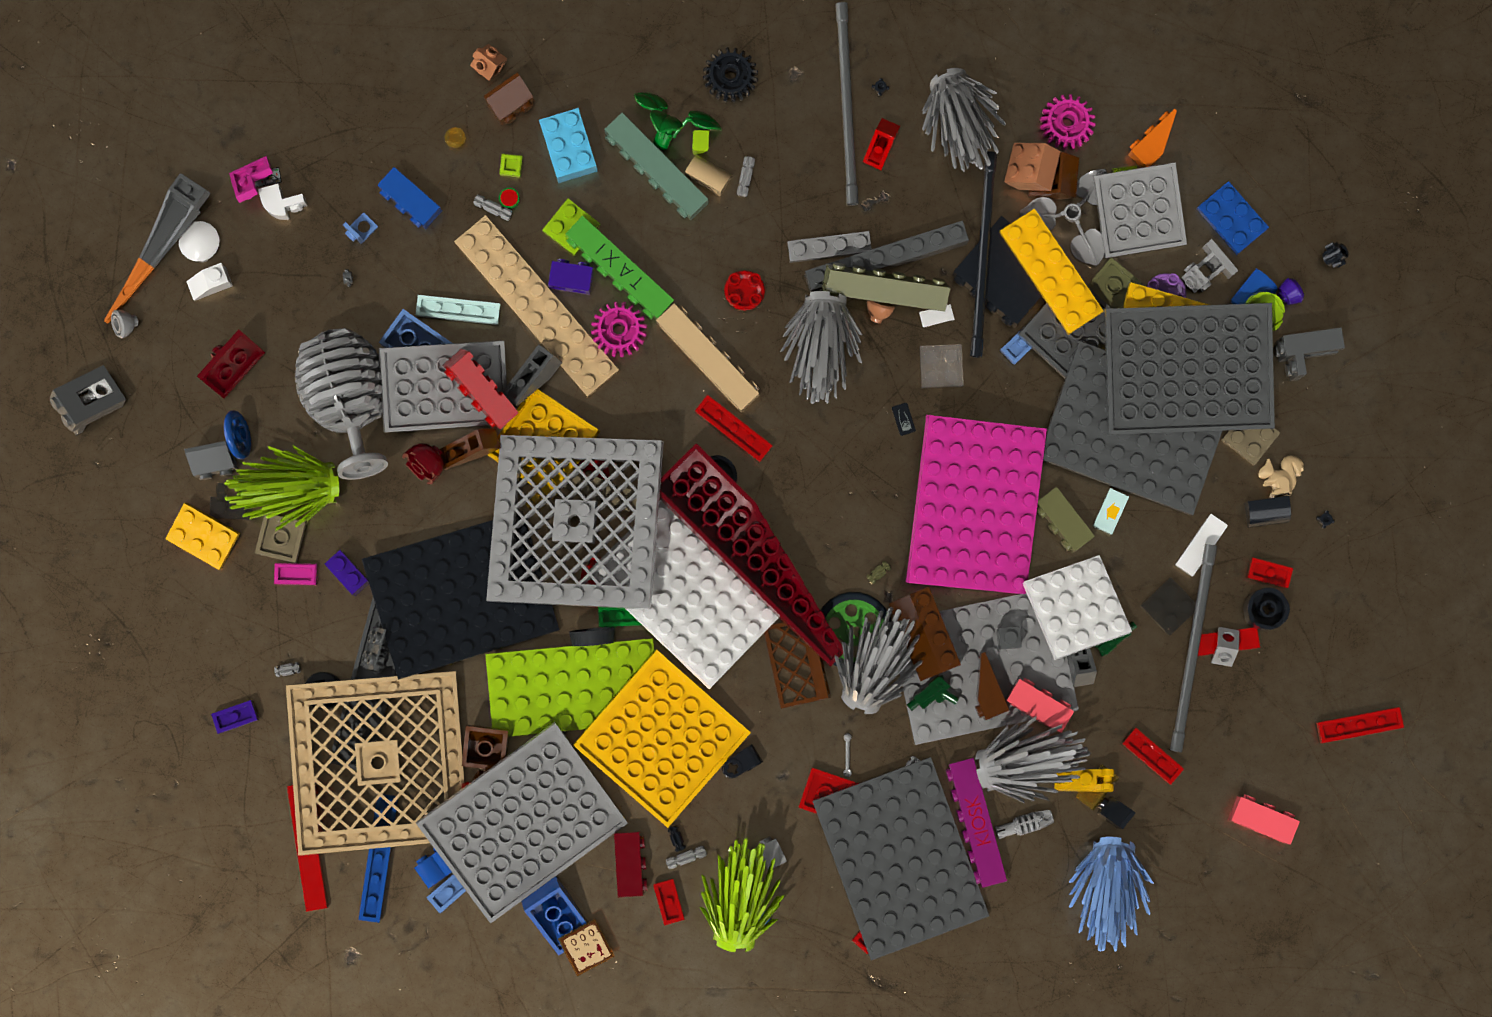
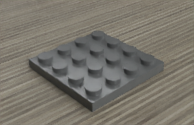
M1089 288L1103 310L1112 309ZM1045 303L1017 335L1065 379L1079 341L1106 351L1105 310L1102 314L1068 335L1049 305Z

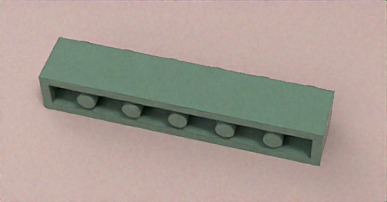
M623 113L604 129L607 135L605 139L612 146L615 144L618 146L622 157L627 161L630 159L635 164L633 167L641 175L645 174L649 178V184L654 189L659 188L664 193L662 195L669 204L673 202L678 207L677 212L683 218L688 217L692 220L709 204L708 198Z

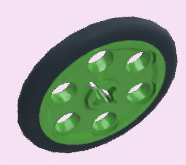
M861 592L839 594L830 599L820 610L828 624L832 617H837L840 620V627L832 630L837 638H840L846 644L849 643L850 629L846 621H848L850 626L859 627L857 633L860 636L864 625V617L867 613H874L877 620L879 612L883 611L880 628L887 614V609L879 600ZM852 604L856 606L857 613L855 616H848L846 614L845 608L847 605ZM875 623L871 624L870 633L873 632ZM853 635V646H858L859 639ZM853 657V670H854L855 661H856V658H854V657Z

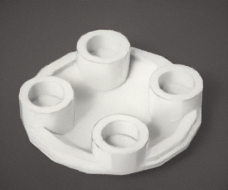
M203 221L192 222L179 238V248L182 254L195 262L208 261L217 252L220 243V236L211 224Z

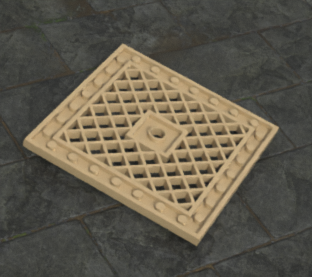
M456 671L417 674L398 680L397 676L286 685L298 856L430 843L416 822L424 814H428L426 811L433 803L438 806L440 805L437 798L443 791L444 801L460 791L462 783H464ZM436 694L437 702L433 700L429 695ZM423 695L416 704L408 698V696ZM402 697L395 706L386 699ZM425 697L434 704L428 713L418 707ZM381 699L374 708L365 700ZM404 699L414 706L407 715L397 708ZM349 701H359L353 709H351L344 703ZM383 701L392 707V710L386 717L376 710ZM339 702L332 711L323 705L325 703ZM361 703H364L371 709L364 719L355 713V710ZM317 704L314 707V709L311 712H309V705ZM340 705L350 711L343 721L333 714ZM319 706L328 713L321 723L312 716ZM436 708L438 713V723L432 717H430L431 713ZM415 709L425 716L418 725L408 718ZM394 711L403 717V720L397 727L387 720ZM373 712L382 719L375 729L366 722ZM352 714L361 721L354 731L345 724ZM331 716L340 723L333 733L324 726ZM310 718L319 725L312 734ZM427 718L436 725L429 735L420 728ZM406 720L415 727L408 737L399 730ZM384 722L394 729L387 738L378 732V729ZM363 724L373 731L366 740L356 733ZM342 726L351 732V735L345 742L335 735ZM321 727L330 734L323 744L314 737ZM438 728L440 744L431 737ZM417 730L426 736L420 746L410 739ZM396 731L405 738L399 747L397 740H390ZM375 733L384 740L368 742ZM354 735L363 742L355 743V751L347 745ZM332 737L342 744L335 753L325 746ZM429 739L438 746L431 756L422 749ZM312 740L321 746L314 755L312 752ZM408 741L417 748L410 757L401 751ZM343 747L353 754L346 763L337 757V754ZM322 749L332 756L325 765L315 758ZM439 750L441 751V764L433 759ZM419 751L428 757L421 767L412 761ZM398 753L407 759L400 769ZM355 756L357 773L348 766ZM379 756L384 760L382 768L375 769L372 767L371 761L374 757ZM334 758L343 765L336 775L327 768ZM313 760L322 767L315 777ZM430 761L439 767L432 777L423 770ZM409 762L418 769L411 779L402 772ZM345 768L355 775L348 784L338 777ZM324 770L333 776V779L327 786L317 779ZM441 771L443 777V786L435 780L436 776ZM420 772L430 779L423 788L414 782V779ZM400 774L408 780V783L402 790L393 784L400 782ZM356 778L358 786L366 785L359 794L350 787ZM335 780L345 787L338 796L328 789ZM432 781L441 788L434 798L425 791ZM315 782L323 788V790L317 797L315 792ZM387 783L380 792L372 786L373 784ZM411 783L420 790L413 800L404 793ZM389 786H392L399 792L392 801L383 795ZM368 787L378 794L371 803L361 797ZM347 789L356 796L350 805H347L340 799ZM325 791L335 798L328 807L319 801V798ZM422 793L431 799L425 809L415 802ZM401 795L410 801L403 811L394 804ZM379 797L389 804L382 813L373 807V804ZM358 799L368 806L361 815L351 808ZM337 801L346 807L339 817L330 810ZM316 803L325 809L318 819ZM412 805L421 811L415 820H412L405 814ZM391 806L400 813L393 823L384 816ZM370 808L379 815L372 825L363 818ZM348 811H351L358 817L351 827L342 820ZM327 812L336 819L330 828L320 822ZM403 816L411 822L409 824L396 825ZM381 818H383L387 823L390 824L387 826L374 827L380 821ZM360 820L368 826L353 829ZM338 822H340L347 828L344 830L332 831V829L338 824ZM318 824L326 831L318 832Z

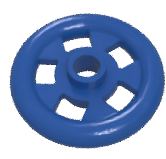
M235 410L229 411L224 419L225 440L229 450L236 458L245 459L251 451L250 430L240 412Z

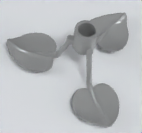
M1105 169L1093 170L1080 177L1077 181L1076 195L1083 198V200L1077 204L1067 205L1061 213L1055 214L1057 206L1054 201L1047 197L1036 198L1020 211L1022 217L1035 208L1049 230L1054 229L1056 226L1055 218L1065 216L1069 222H1075L1081 235L1073 238L1071 252L1077 260L1095 266L1100 264L1104 256L1102 236L1096 229H1089L1084 233L1079 222L1081 218L1080 206L1086 200L1092 205H1097L1093 176L1107 174Z

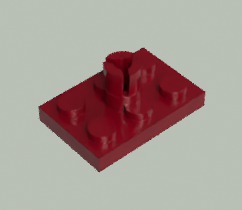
M238 329L224 346L218 345L212 349V360L197 377L224 399L265 352Z

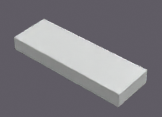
M1210 514L1175 565L1193 577L1202 564L1205 544L1215 545L1228 525Z

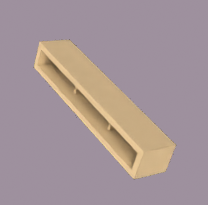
M673 304L656 320V323L742 413L759 397V387L752 380L748 382L743 377L745 375L744 371L738 365L734 367L729 362L731 360L729 355L724 350L720 352L715 347L717 343L711 336L708 335L706 337L701 332L703 328L695 320L693 322L690 321L687 317L689 315L688 312L681 305L677 307Z

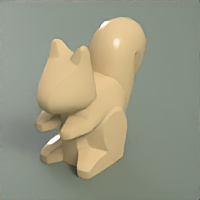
M1292 455L1284 457L1281 461V470H1274L1270 459H1267L1265 465L1259 470L1258 476L1261 479H1268L1262 485L1263 487H1272L1273 491L1269 498L1284 497L1292 494L1297 482L1296 476H1301L1302 471H1304L1303 461L1299 457Z

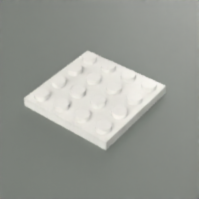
M1100 555L1023 582L1054 660L1132 632Z

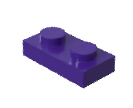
M252 700L211 714L217 734L259 720Z

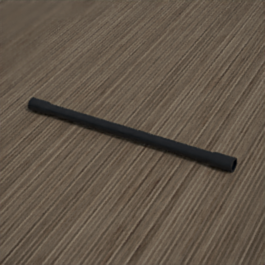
M987 151L991 162L990 166H987L984 159V185L975 308L970 357L982 358L983 327L992 204L997 164V153L993 151Z

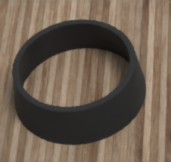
M615 627L569 631L572 646H594L614 643Z

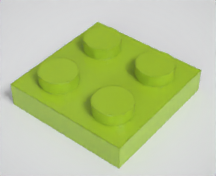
M567 199L542 231L573 256H576L580 249L577 247L573 249L566 242L568 238L565 237V234L581 216L586 218L596 229H598L600 223L570 199Z

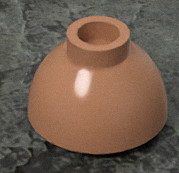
M867 300L866 303L867 311L871 316L870 320L875 323H882V320L888 318L895 309L894 305L890 303Z

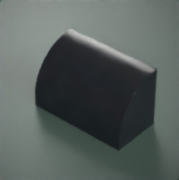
M1289 496L1244 503L1248 528L1290 522L1291 504Z

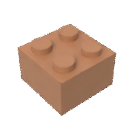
M1014 143L1004 182L1018 190L1051 191L1061 151L1046 143Z

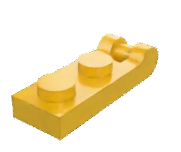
M1087 769L1056 773L1058 776H1080L1078 779H1071L1073 782L1055 783L1054 789L1058 791H1114V784H1112V777H1114L1113 769ZM1098 777H1103V784H1098Z

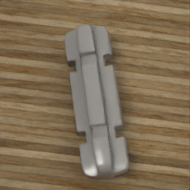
M744 157V167H742L739 179L740 186L737 188L738 196L747 197L748 186H750L752 168H754L755 158Z
M477 194L473 202L475 206L483 207L484 210L496 216L500 215L506 221L510 220L513 213L511 209L503 208L502 205L490 199L486 200L484 196Z
M700 846L695 848L696 850H689L676 855L677 857L667 858L666 864L669 869H673L677 865L681 866L695 861L696 858L706 857L705 847Z

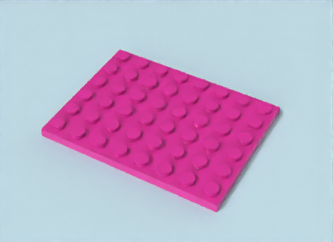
M926 415L906 582L1016 594L1026 593L1023 582L1027 581L1029 577L1047 429Z

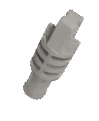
M1051 810L1032 812L1014 818L1013 822L995 826L998 839L1014 834L1021 836L1053 824L1054 819Z

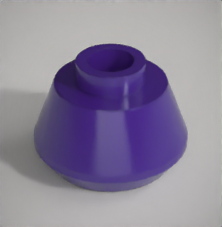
M1286 278L1278 288L1279 293H1277V296L1280 297L1283 304L1301 303L1304 298L1301 286L1295 279Z

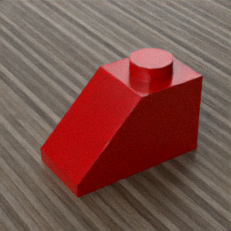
M881 118L864 157V163L882 170L900 125Z

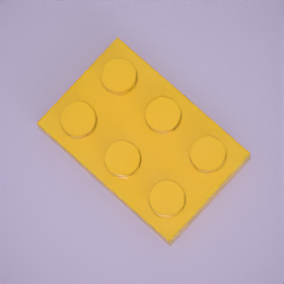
M186 502L176 517L166 540L220 570L240 532Z

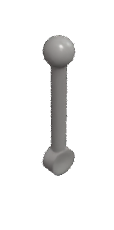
M849 733L844 735L846 755L843 774L845 777H850L852 774L850 770V740L852 736Z

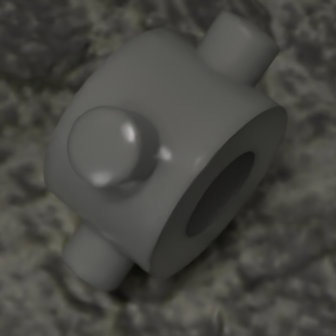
M345 269V272H343L344 284H347V287L353 284L352 271H349V269Z

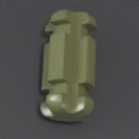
M883 561L882 565H878L871 571L870 575H867V579L872 584H875L876 580L881 579L887 573L886 571L891 570L890 565Z

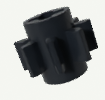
M1332 242L1325 246L1327 251L1323 252L1322 256L1328 266L1339 268L1346 264L1345 259L1349 256V252L1344 244Z

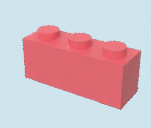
M1026 678L1023 681L1017 679L1005 701L1032 718L1037 716V721L1051 729L1063 724L1062 728L1056 731L1057 733H1062L1074 713L1070 709L1071 705L1061 699L1059 702L1054 700L1052 693L1045 689L1039 691L1034 688L1035 683Z
M1245 794L1244 797L1237 796L1228 820L1291 845L1300 822L1294 819V814L1283 811L1281 814L1275 811V806L1264 803L1262 806L1255 803V798Z

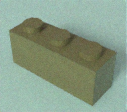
M1057 487L1038 500V515L1048 520L1050 523L1048 524L1049 529L1054 535L1058 533L1062 539L1061 544L1067 551L1071 550L1074 553L1095 537Z

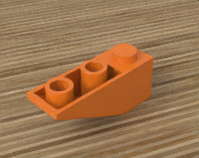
M1176 109L1171 113L1166 111L1159 118L1161 122L1156 127L1154 125L1150 126L1144 133L1146 136L1141 141L1137 139L1130 146L1132 150L1128 156L1140 168L1154 165L1163 155L1177 112Z

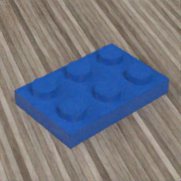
M1229 181L1197 207L1200 214L1236 255L1269 228Z

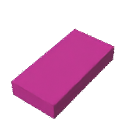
M275 563L274 584L317 585V564Z

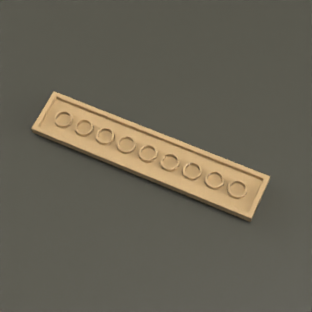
M486 215L454 241L546 350L562 362L560 366L587 397L592 395L619 372L614 363L598 348V345L594 343L589 334Z

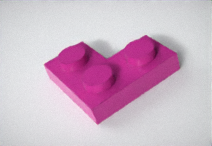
M267 156L229 173L234 193L239 203L249 200L258 194L255 185L256 181L265 179L273 174Z

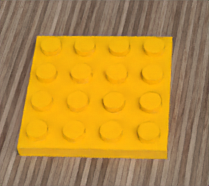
M537 389L517 408L519 413L505 425L498 435V440L500 444L501 435L596 438L600 431ZM499 449L487 456L498 462ZM534 458V460L540 464L544 458ZM565 459L554 460L558 465H560ZM531 461L523 467L527 474L536 468ZM549 462L543 470L549 475L555 469V466ZM570 462L562 470L569 476L575 467ZM520 472V478L524 479V475ZM538 472L532 480L538 485L545 477ZM559 472L551 480L558 486L565 478ZM548 482L541 490L547 496L554 488Z

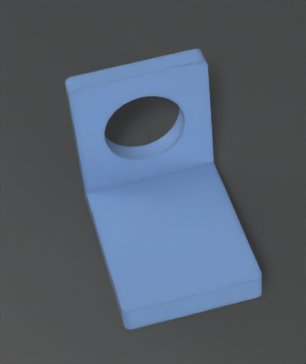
M362 213L350 226L346 222L343 224L347 230L345 234L353 242L357 240L360 244L378 228L365 213ZM362 221H366L370 225L369 230L365 233L358 230V225Z

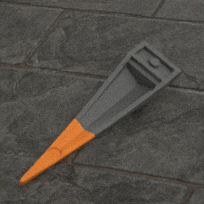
M180 173L168 189L148 240L123 289L104 319V322L107 324L111 321L113 311L120 310L200 214V207L211 194Z

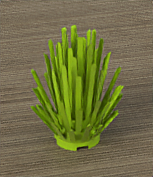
M294 445L293 449L302 456L287 450L281 451L268 446L279 457L272 459L262 456L261 460L282 465L242 462L243 465H250L253 468L265 470L238 469L236 472L240 475H233L234 479H227L224 483L230 489L238 492L236 496L225 497V500L230 501V504L236 503V505L230 506V509L245 507V510L263 506L260 510L242 515V517L250 516L249 519L265 515L269 519L307 504L285 515L280 520L282 524L277 526L275 531L310 511L295 524V527H298L301 523L310 520L327 504L336 503L334 498L339 497V478L334 476L332 468H335L334 463L322 462Z
M748 838L743 840V846L738 844V839H736L734 851L733 846L729 847L728 867H725L724 860H721V856L718 854L719 902L714 880L710 879L713 893L712 901L706 878L703 874L701 875L705 891L701 892L707 910L703 907H700L714 932L713 940L717 941L716 945L730 952H736V949L746 948L745 952L754 948L756 939L778 920H769V918L780 907L779 903L785 896L782 895L780 897L779 895L775 897L764 913L770 899L780 884V879L776 881L763 904L773 877L774 870L772 869L775 864V858L771 860L765 881L761 882L766 867V860L763 861L765 845L759 843L757 848L747 849Z

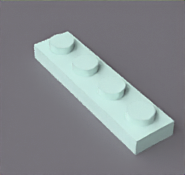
M418 295L415 315L416 317L498 325L501 304Z

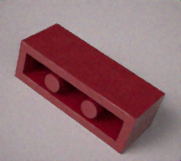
M640 832L614 833L618 898L643 896L644 891H647V878H643L642 870H646V857L641 856V849L645 848L644 836H640Z

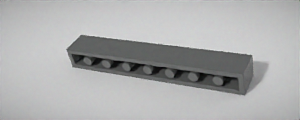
M959 221L828 264L841 263L849 268L861 266L869 271H873V269L886 271L968 244L969 238L963 221ZM827 264L805 271L804 276L810 292L823 291L822 284Z

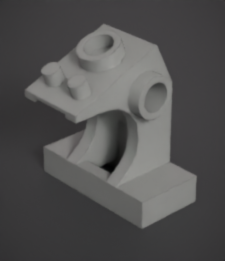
M1213 239L1202 247L1208 256L1197 265L1194 262L1184 269L1186 274L1181 277L1194 293L1198 290L1205 291L1212 285L1210 281L1221 272L1230 279L1239 271ZM1204 264L1212 272L1208 277H1205L1199 270Z

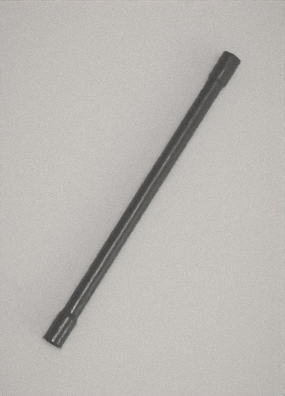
M838 2L835 6L836 22L838 24L845 150L846 205L854 206L859 204L856 182L848 38V3Z
M1205 544L1202 570L1178 711L1171 739L1170 750L1175 752L1183 751L1189 703L1211 574L1215 563L1217 546Z

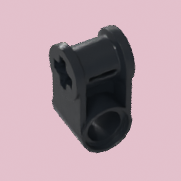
M751 744L726 761L722 766V772L725 777L733 779L758 766L763 760L753 744ZM729 763L732 766H737V769H735L736 774H734L733 772H727V769L729 768Z

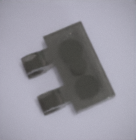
M217 482V497L210 498L209 515L213 518L252 520L249 519L250 516L242 517V515L252 512L253 508L245 510V507L230 509V506L236 505V503L230 504V501L225 500L228 486Z

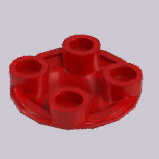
M746 270L732 273L725 283V298L736 309L744 311L754 309L760 305L765 294L764 283L760 275Z

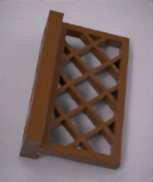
M784 622L771 625L764 634L781 709L831 698L823 659L806 643L802 642L800 637L797 639L788 633L789 627L783 630L781 627L787 626ZM778 629L783 632L778 643L770 638L769 630ZM786 635L796 640L790 651L780 645ZM798 643L806 647L807 652L802 659L792 653ZM778 647L788 653L783 663L777 661L774 656ZM791 655L801 661L795 671L785 666ZM803 663L809 666L811 670L807 679L797 674ZM782 668L792 673L787 684L779 679V673ZM795 676L805 681L799 692L789 686ZM807 684L815 688L816 697L807 698L801 694ZM787 688L797 694L793 702L785 703L783 697ZM800 696L804 698L803 700L797 701Z

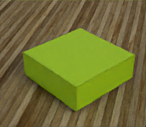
M502 154L499 174L501 176L521 177L523 157Z

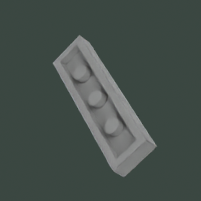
M869 231L787 241L790 263L850 256L872 250Z

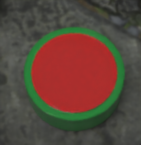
M505 188L499 194V201L504 208L514 209L519 205L520 196L515 189Z

